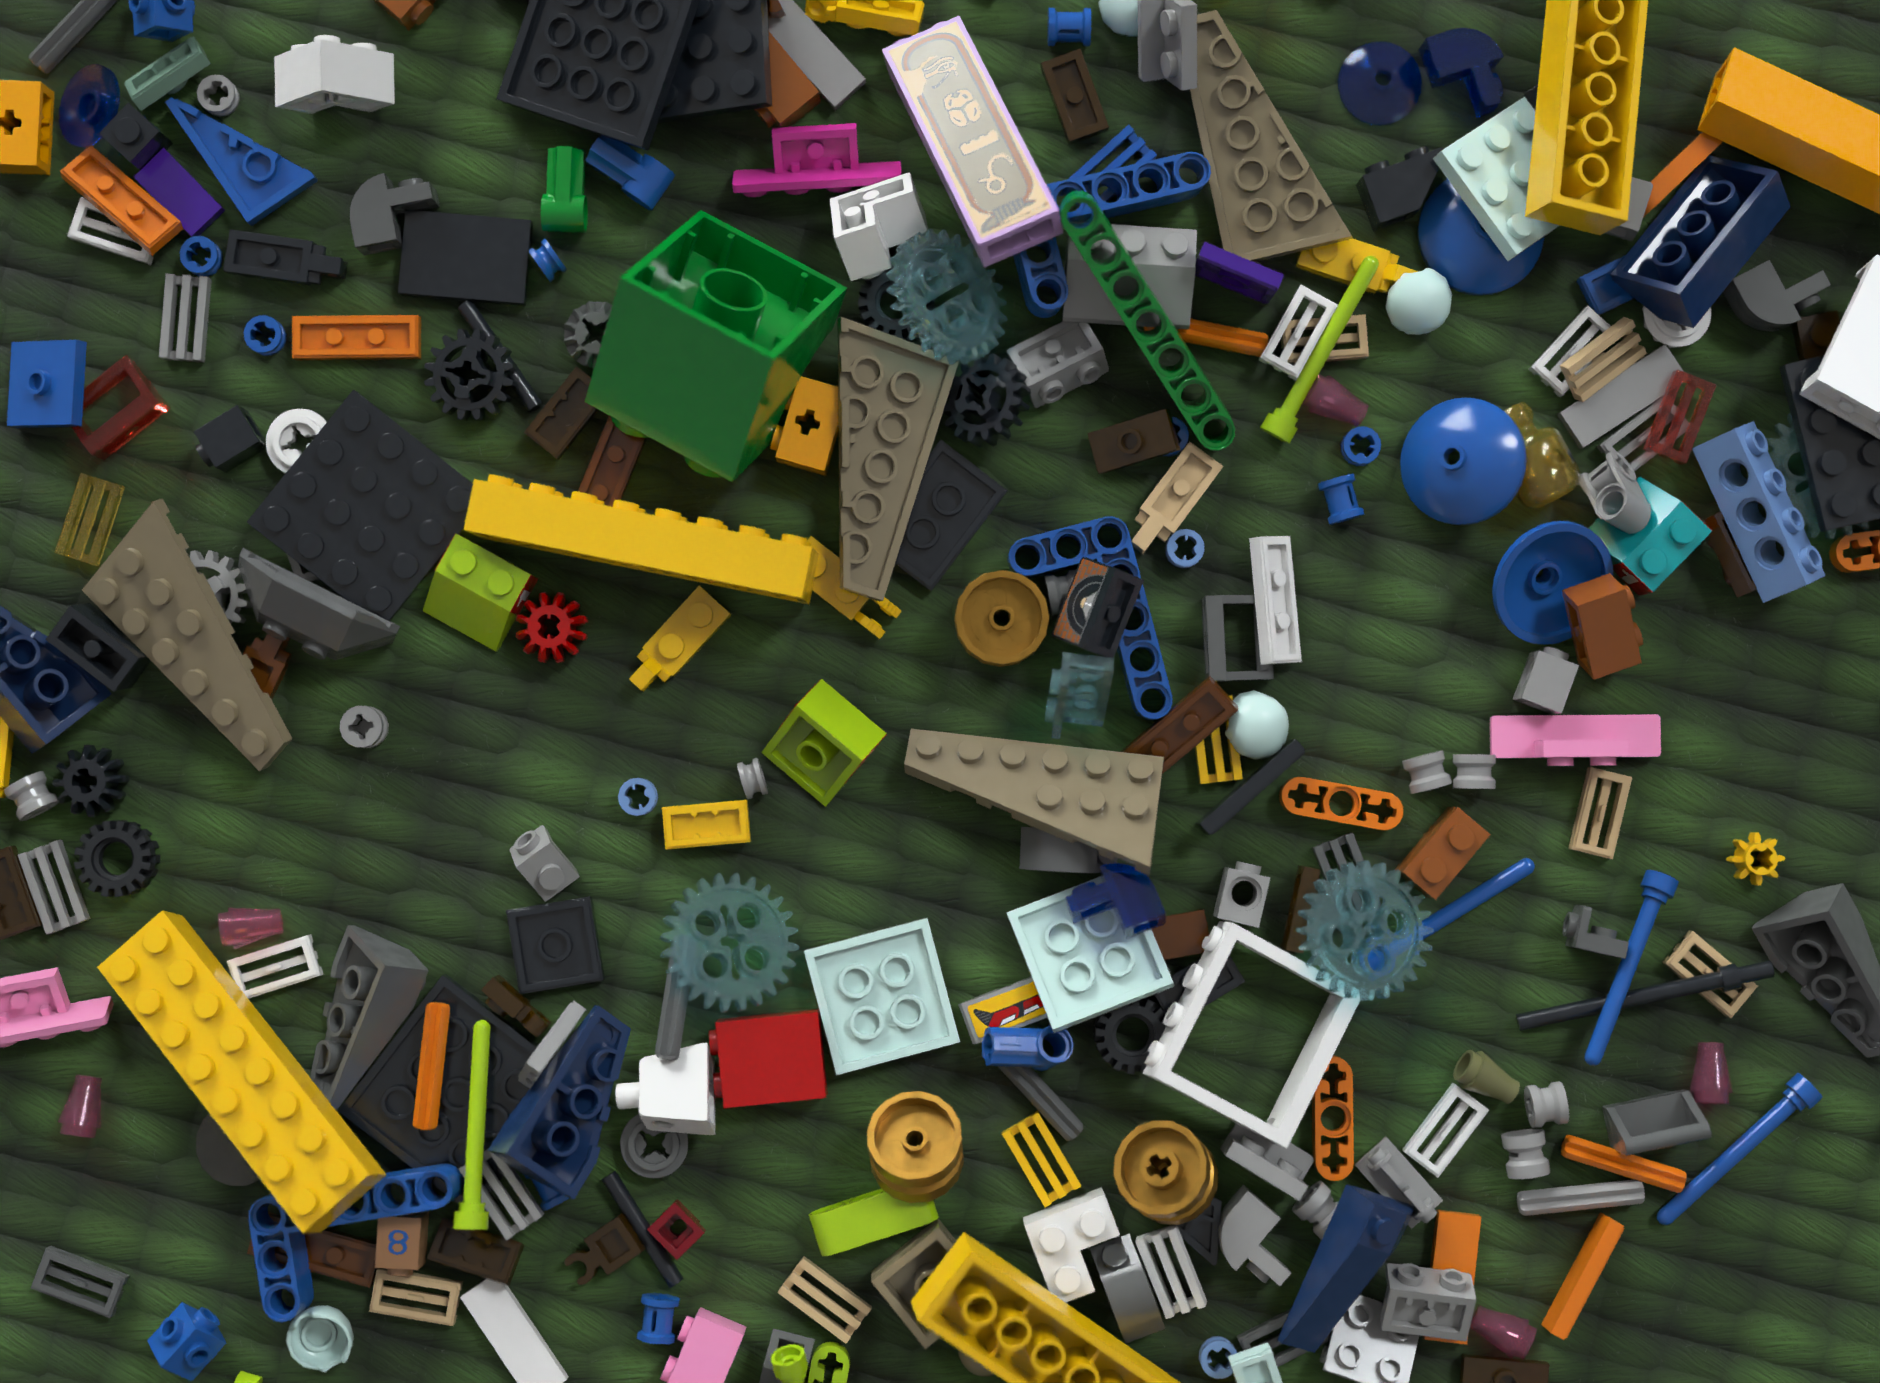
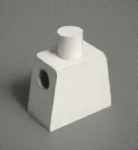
M700 1043L680 1048L677 1060H664L658 1058L657 1055L642 1058L639 1062V1082L619 1083L616 1085L618 1109L639 1108L641 1120L646 1128L652 1131L715 1135V1094L713 1086L715 1058L711 1056L708 1044Z

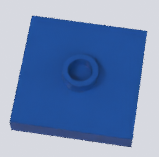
M80 340L12 342L7 426L16 428L82 427L87 342Z

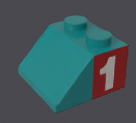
M1639 476L1636 480L1651 508V516L1647 525L1637 533L1628 534L1598 517L1588 529L1598 535L1607 546L1612 559L1613 571L1633 591L1641 596L1652 593L1712 530L1682 501Z

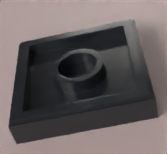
M592 896L506 910L519 994L605 980Z

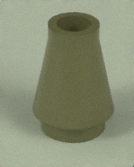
M1467 1050L1459 1058L1454 1068L1453 1078L1459 1082L1462 1089L1498 1099L1506 1104L1511 1103L1519 1092L1520 1082L1510 1077L1483 1051L1474 1052L1473 1050Z

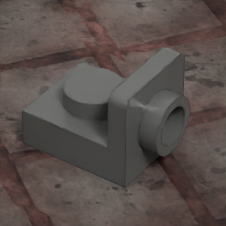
M1574 905L1573 912H1567L1562 929L1563 936L1567 937L1565 946L1626 959L1629 942L1616 939L1617 931L1592 926L1590 933H1587L1592 907Z

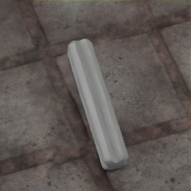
M1637 1180L1537 1189L1517 1193V1207L1519 1213L1524 1216L1642 1204L1645 1201L1643 1184Z

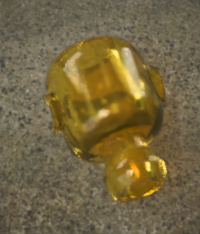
M1524 402L1505 409L1504 411L1517 424L1525 442L1526 471L1521 487L1515 495L1521 505L1528 509H1536L1574 490L1579 485L1581 473L1561 433L1553 427L1537 430L1533 423V411Z

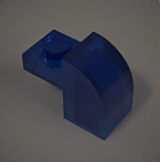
M1471 28L1448 30L1427 37L1418 50L1431 87L1435 88L1464 78L1476 116L1480 117L1492 113L1501 103L1500 97L1503 96L1501 80L1496 72L1491 73L1490 70L1495 68L1504 57L1496 42L1485 33Z
M1112 863L1100 866V875L1103 883L1096 885L1095 882L1084 883L1071 891L1072 895L1066 897L1067 909L1073 924L1114 909L1126 939L1166 924V912L1153 883L1144 873L1126 864Z

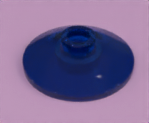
M1371 42L1358 47L1346 58L1338 76L1339 96L1347 111L1358 120L1371 125H1388L1403 119L1416 105L1422 89L1421 72L1414 58L1402 47L1389 42ZM1378 73L1386 74L1389 77V84L1386 86L1379 85L1375 80V75Z
M99 64L88 65L79 70L65 88L59 108V125L64 138L72 145L86 148L101 141L103 137L99 133L118 113L120 88L115 74L109 68Z

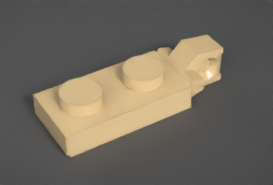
M1189 441L1140 507V512L1134 520L1142 527L1132 539L1133 547L1143 554L1155 537L1165 542L1170 535L1174 534L1224 466Z

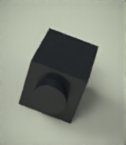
M127 103L99 133L140 170L163 148L168 150L173 144L170 139L130 103Z
M238 405L193 431L200 442L195 446L196 450L208 467L214 465L215 468L226 473L266 449V440L250 413Z

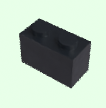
M90 603L69 606L45 639L113 692L132 688L151 662L107 616Z

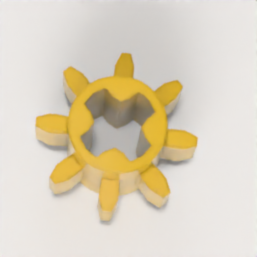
M1750 832L1748 836L1749 842L1746 843L1738 839L1732 841L1736 850L1733 856L1726 857V861L1733 862L1738 869L1733 876L1735 879H1743L1750 874L1751 884L1759 886L1762 884V875L1770 878L1779 877L1774 869L1778 862L1785 860V857L1777 855L1774 850L1777 843L1776 839L1769 838L1761 843L1759 832ZM1752 851L1760 852L1757 856V860L1760 862L1759 866H1751L1754 861L1751 855Z

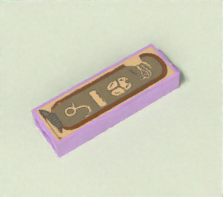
M960 16L936 23L923 32L909 38L900 39L882 49L891 80L983 266L987 267L1062 234L1063 229L1059 210Z

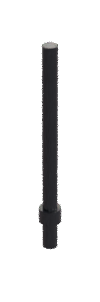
M1770 960L1737 967L1734 963L1717 967V972L1628 990L1621 1010L1716 989H1722L1723 992L1741 989L1744 983L1773 978L1775 976L1773 965ZM1607 995L1516 1014L1519 1030L1523 1031L1598 1015L1602 1011Z

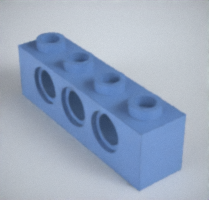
M1754 421L1692 448L1763 603L1826 576L1822 569L1821 556L1817 549L1811 545L1804 530L1803 517L1799 510L1793 507L1787 494L1785 478L1775 468L1768 453L1766 437L1757 429ZM1740 464L1746 467L1748 480L1741 474ZM1758 502L1764 506L1766 518L1760 514ZM1776 541L1782 545L1784 557L1778 553Z

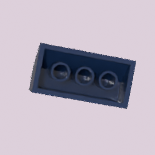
M1709 155L1699 164L1610 274L1612 280L1659 319L1694 328L1791 207L1778 171Z

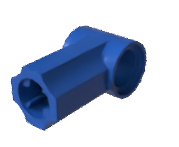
M602 135L593 143L585 160L588 165L621 186V190L632 200L650 211L653 210L676 176L669 168L647 154L642 156L625 143Z
M1051 1026L1044 1029L988 1027L984 1031V1038L981 1042L982 1057L985 1060L986 1066L1032 1067L1039 1071L1049 1070L1069 1059L1074 1046L1072 1037L1066 1029L1053 1033ZM1043 1039L1050 1042L1053 1046V1057L1047 1055L1043 1050Z

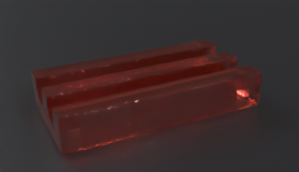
M1678 369L1673 371L1643 450L1650 453H1658L1659 456L1673 459L1681 465L1686 464L1715 391L1716 384ZM1684 382L1686 383L1684 392L1663 444H1660L1658 442L1681 383ZM1695 389H1702L1679 451L1675 450L1673 446Z

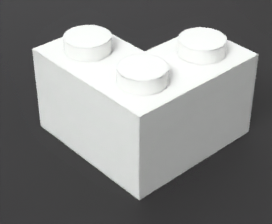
M319 35L314 37V41L311 43L293 45L290 51L274 57L275 107L312 114L335 105L373 112L395 104L394 54L378 51L377 46L374 44L354 43L349 45L340 43V38L337 36Z
M910 172L830 198L834 239L851 281L860 278L871 279L877 277L884 270L891 268L890 247L911 245L920 240L921 237L929 235L926 216Z
M1102 1187L1023 1217L1025 1229L1047 1287L1052 1294L1065 1303L1095 1292L1081 1250L1120 1235Z

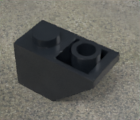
M1428 146L1420 147L1404 155L1405 161L1390 166L1389 161L1385 160L1364 169L1365 175L1361 177L1356 186L1373 232L1413 218L1419 211L1439 169L1433 158L1443 150L1442 147L1433 151H1429Z

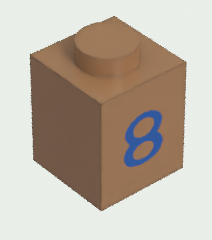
M429 1211L378 1218L375 1268H387V1274L392 1276L413 1275V1270L420 1269L426 1263Z

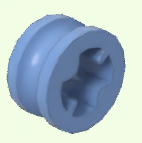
M1181 529L1172 534L1165 546V553L1169 562L1179 568H1190L1197 564L1203 557L1205 550L1204 541L1201 536L1189 529ZM1183 537V542H1186L1188 538L1194 542L1195 546L1191 550L1194 555L1192 559L1186 560V555L1179 559L1174 552L1178 548L1175 541L1178 538Z
M629 779L624 782L619 790V804L630 815H646L657 805V789L647 779ZM637 784L643 785L646 788L644 795L649 798V802L645 807L643 804H639V809L630 806L632 798L627 796L631 787L633 790L638 789Z
M1213 1336L1206 1339L1199 1349L1198 1359L1203 1370L1208 1376L1215 1379L1229 1377L1233 1374L1229 1361L1225 1366L1221 1363L1216 1364L1215 1367L1210 1366L1208 1363H1211L1212 1360L1208 1353L1211 1350L1219 1352L1222 1348H1225L1229 1351L1225 1353L1227 1359V1356L1237 1353L1234 1345L1228 1339L1221 1336Z

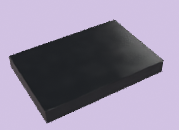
M405 209L398 293L401 296L460 301L472 300V302L526 306L531 255L528 250L531 249L533 222L524 219Z
M940 440L929 455L895 565L929 591H932L1008 490Z

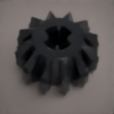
M84 745L82 754L77 750L68 751L67 757L70 764L59 762L56 765V769L64 774L63 779H55L52 782L54 787H64L65 789L57 800L60 803L71 802L70 812L73 814H81L85 810L88 817H97L100 809L105 812H112L115 810L112 798L124 799L126 797V793L118 788V784L127 783L130 778L128 775L117 774V771L123 767L125 762L122 759L111 760V749L101 748L97 752L94 745ZM86 776H96L97 785L86 786Z

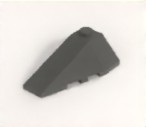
M1841 883L1804 892L1756 922L1752 930L1771 963L1781 973L1787 971L1802 986L1800 992L1809 1001L1815 999L1831 1015V1023L1866 1058L1879 1056L1880 966L1863 918L1845 885Z
M354 925L347 926L333 961L330 977L337 978L333 1002H325L323 1016L327 1017L325 1040H321L316 1045L310 1078L336 1111L414 1008L419 993L425 986L426 976L429 971L409 949Z

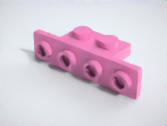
M1657 714L1492 716L1490 718V755H1496V758H1547V766H1574L1573 757H1590V766L1616 765V757H1658L1661 755V719Z
M58 967L0 978V1047H8L18 1041L33 1038L51 1039L60 1033L81 1030L89 1032L96 1030L108 1022L114 1006L112 997L106 996L70 1003Z

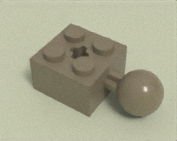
M939 1218L931 1222L871 1271V1282L925 1349L941 1336L917 1320L911 1300L923 1286L924 1278L933 1273L956 1243L955 1238ZM958 1349L960 1361L969 1372L982 1377L996 1375Z

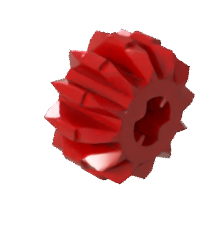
M542 592L539 594L541 607L538 608L534 602L527 600L524 605L532 613L531 616L517 615L516 621L527 625L528 629L516 632V638L519 640L531 638L523 649L528 655L534 653L540 647L538 653L539 662L546 663L552 650L555 661L563 663L565 658L564 647L572 655L579 653L578 647L572 643L573 638L581 641L587 640L588 635L584 632L576 631V626L586 624L588 619L584 615L572 617L580 607L577 601H572L564 607L566 595L558 592L554 597L553 604H551L549 595L546 592ZM558 617L560 622L556 627L560 633L556 637L548 634L546 638L544 633L547 627L544 622L547 619L556 621Z

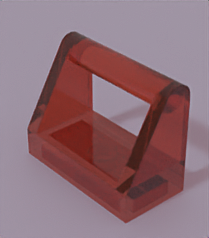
M128 355L122 357L84 388L83 411L128 375L141 395L94 432H92L83 419L82 427H72L89 453L102 460H106L170 409L169 405Z

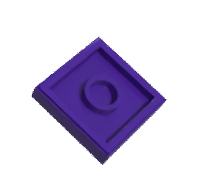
M1204 242L1196 258L1195 276L1265 305L1270 302L1277 292L1284 277L1279 272Z

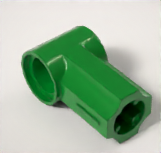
M570 146L548 148L546 194L542 195L541 200L542 231L586 233L588 201L587 196L584 195L586 153L583 149Z

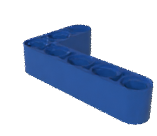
M1185 152L1046 184L1059 210V214L1060 208L1057 204V197L1066 196L1074 191H1084L1096 200L1105 216L1110 218L1188 200L1197 196L1209 181L1211 166L1202 154ZM1189 168L1193 170L1198 182L1195 184L1184 182L1179 175V169ZM1141 177L1151 178L1157 185V192H1144L1139 186L1138 179ZM1102 186L1112 188L1117 195V201L1113 203L1103 201L1098 195L1097 188ZM1077 203V210L1068 212L1067 217L1072 222H1086L1091 216L1092 209L1087 204ZM1056 237L1035 245L1045 251L1046 261L1042 263L1031 261L1026 254V250L1013 255L1026 306L1034 316L1040 318H1049L1056 315L1068 296V284ZM1041 286L1050 287L1057 295V302L1053 304L1043 303L1039 300L1036 289Z
M1113 516L1102 517L1022 538L1012 545L1008 555V566L1011 572L1022 574L1027 579L1077 567L1082 557L1114 568H1125L1129 574L1141 578L1129 530L1121 519ZM1107 526L1115 528L1120 535L1119 545L1114 548L1103 547L1097 539L1099 529ZM1063 537L1073 538L1079 545V554L1072 559L1061 557L1056 550L1057 541ZM1022 548L1033 549L1039 557L1038 565L1029 570L1020 568L1015 561L1016 552ZM1142 584L1133 607L1141 615V625L1136 630H1124L1117 652L1134 712L1140 718L1156 720L1165 716L1170 711L1173 701ZM1142 648L1151 654L1152 665L1148 671L1140 672L1132 667L1130 655L1134 649ZM1147 689L1157 690L1163 698L1162 708L1156 713L1147 712L1141 705L1142 693Z
M437 1164L388 1172L385 1177L362 1196L364 1200L362 1209H358L353 1205L350 1206L329 1226L441 1208L455 1200L462 1193L464 1188L463 1175L457 1167L451 1164ZM434 1176H438L446 1182V1196H441L434 1191L432 1187ZM392 1183H397L404 1189V1203H400L392 1197ZM271 1193L258 1199L251 1205L248 1221L263 1309L270 1319L277 1322H285L299 1315L311 1305L314 1299V1289L308 1263L305 1234L300 1231ZM270 1203L276 1205L280 1210L281 1220L279 1223L273 1221L268 1214ZM276 1246L286 1251L288 1256L287 1265L280 1263L276 1259ZM283 1289L293 1294L295 1299L294 1307L286 1305L283 1301Z

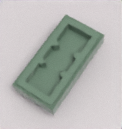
M193 36L126 80L124 84L132 101L142 111L165 94H173L181 90L187 83V79L211 63L203 48Z

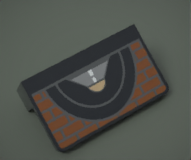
M1082 557L1052 631V636L1113 660L1144 580L1114 567Z

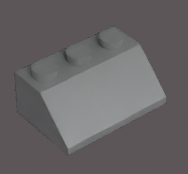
M1111 224L1176 329H1189L1196 269L1197 230ZM1068 235L1065 261L1068 296L1063 304L1062 321L1125 325ZM1099 240L1093 244L1091 255L1097 259L1109 258L1114 251V244L1108 240ZM1123 276L1115 282L1114 291L1120 295L1131 294L1137 286V281L1130 276ZM1146 312L1138 318L1136 326L1156 327L1159 322V316L1153 312Z

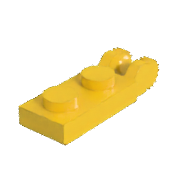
M810 536L807 542H810L811 547L819 554L812 591L850 621L854 619L880 639L885 633L882 626L874 619H869L860 612L870 598L840 588V558ZM885 597L880 602L871 599L889 616L897 618L902 612Z

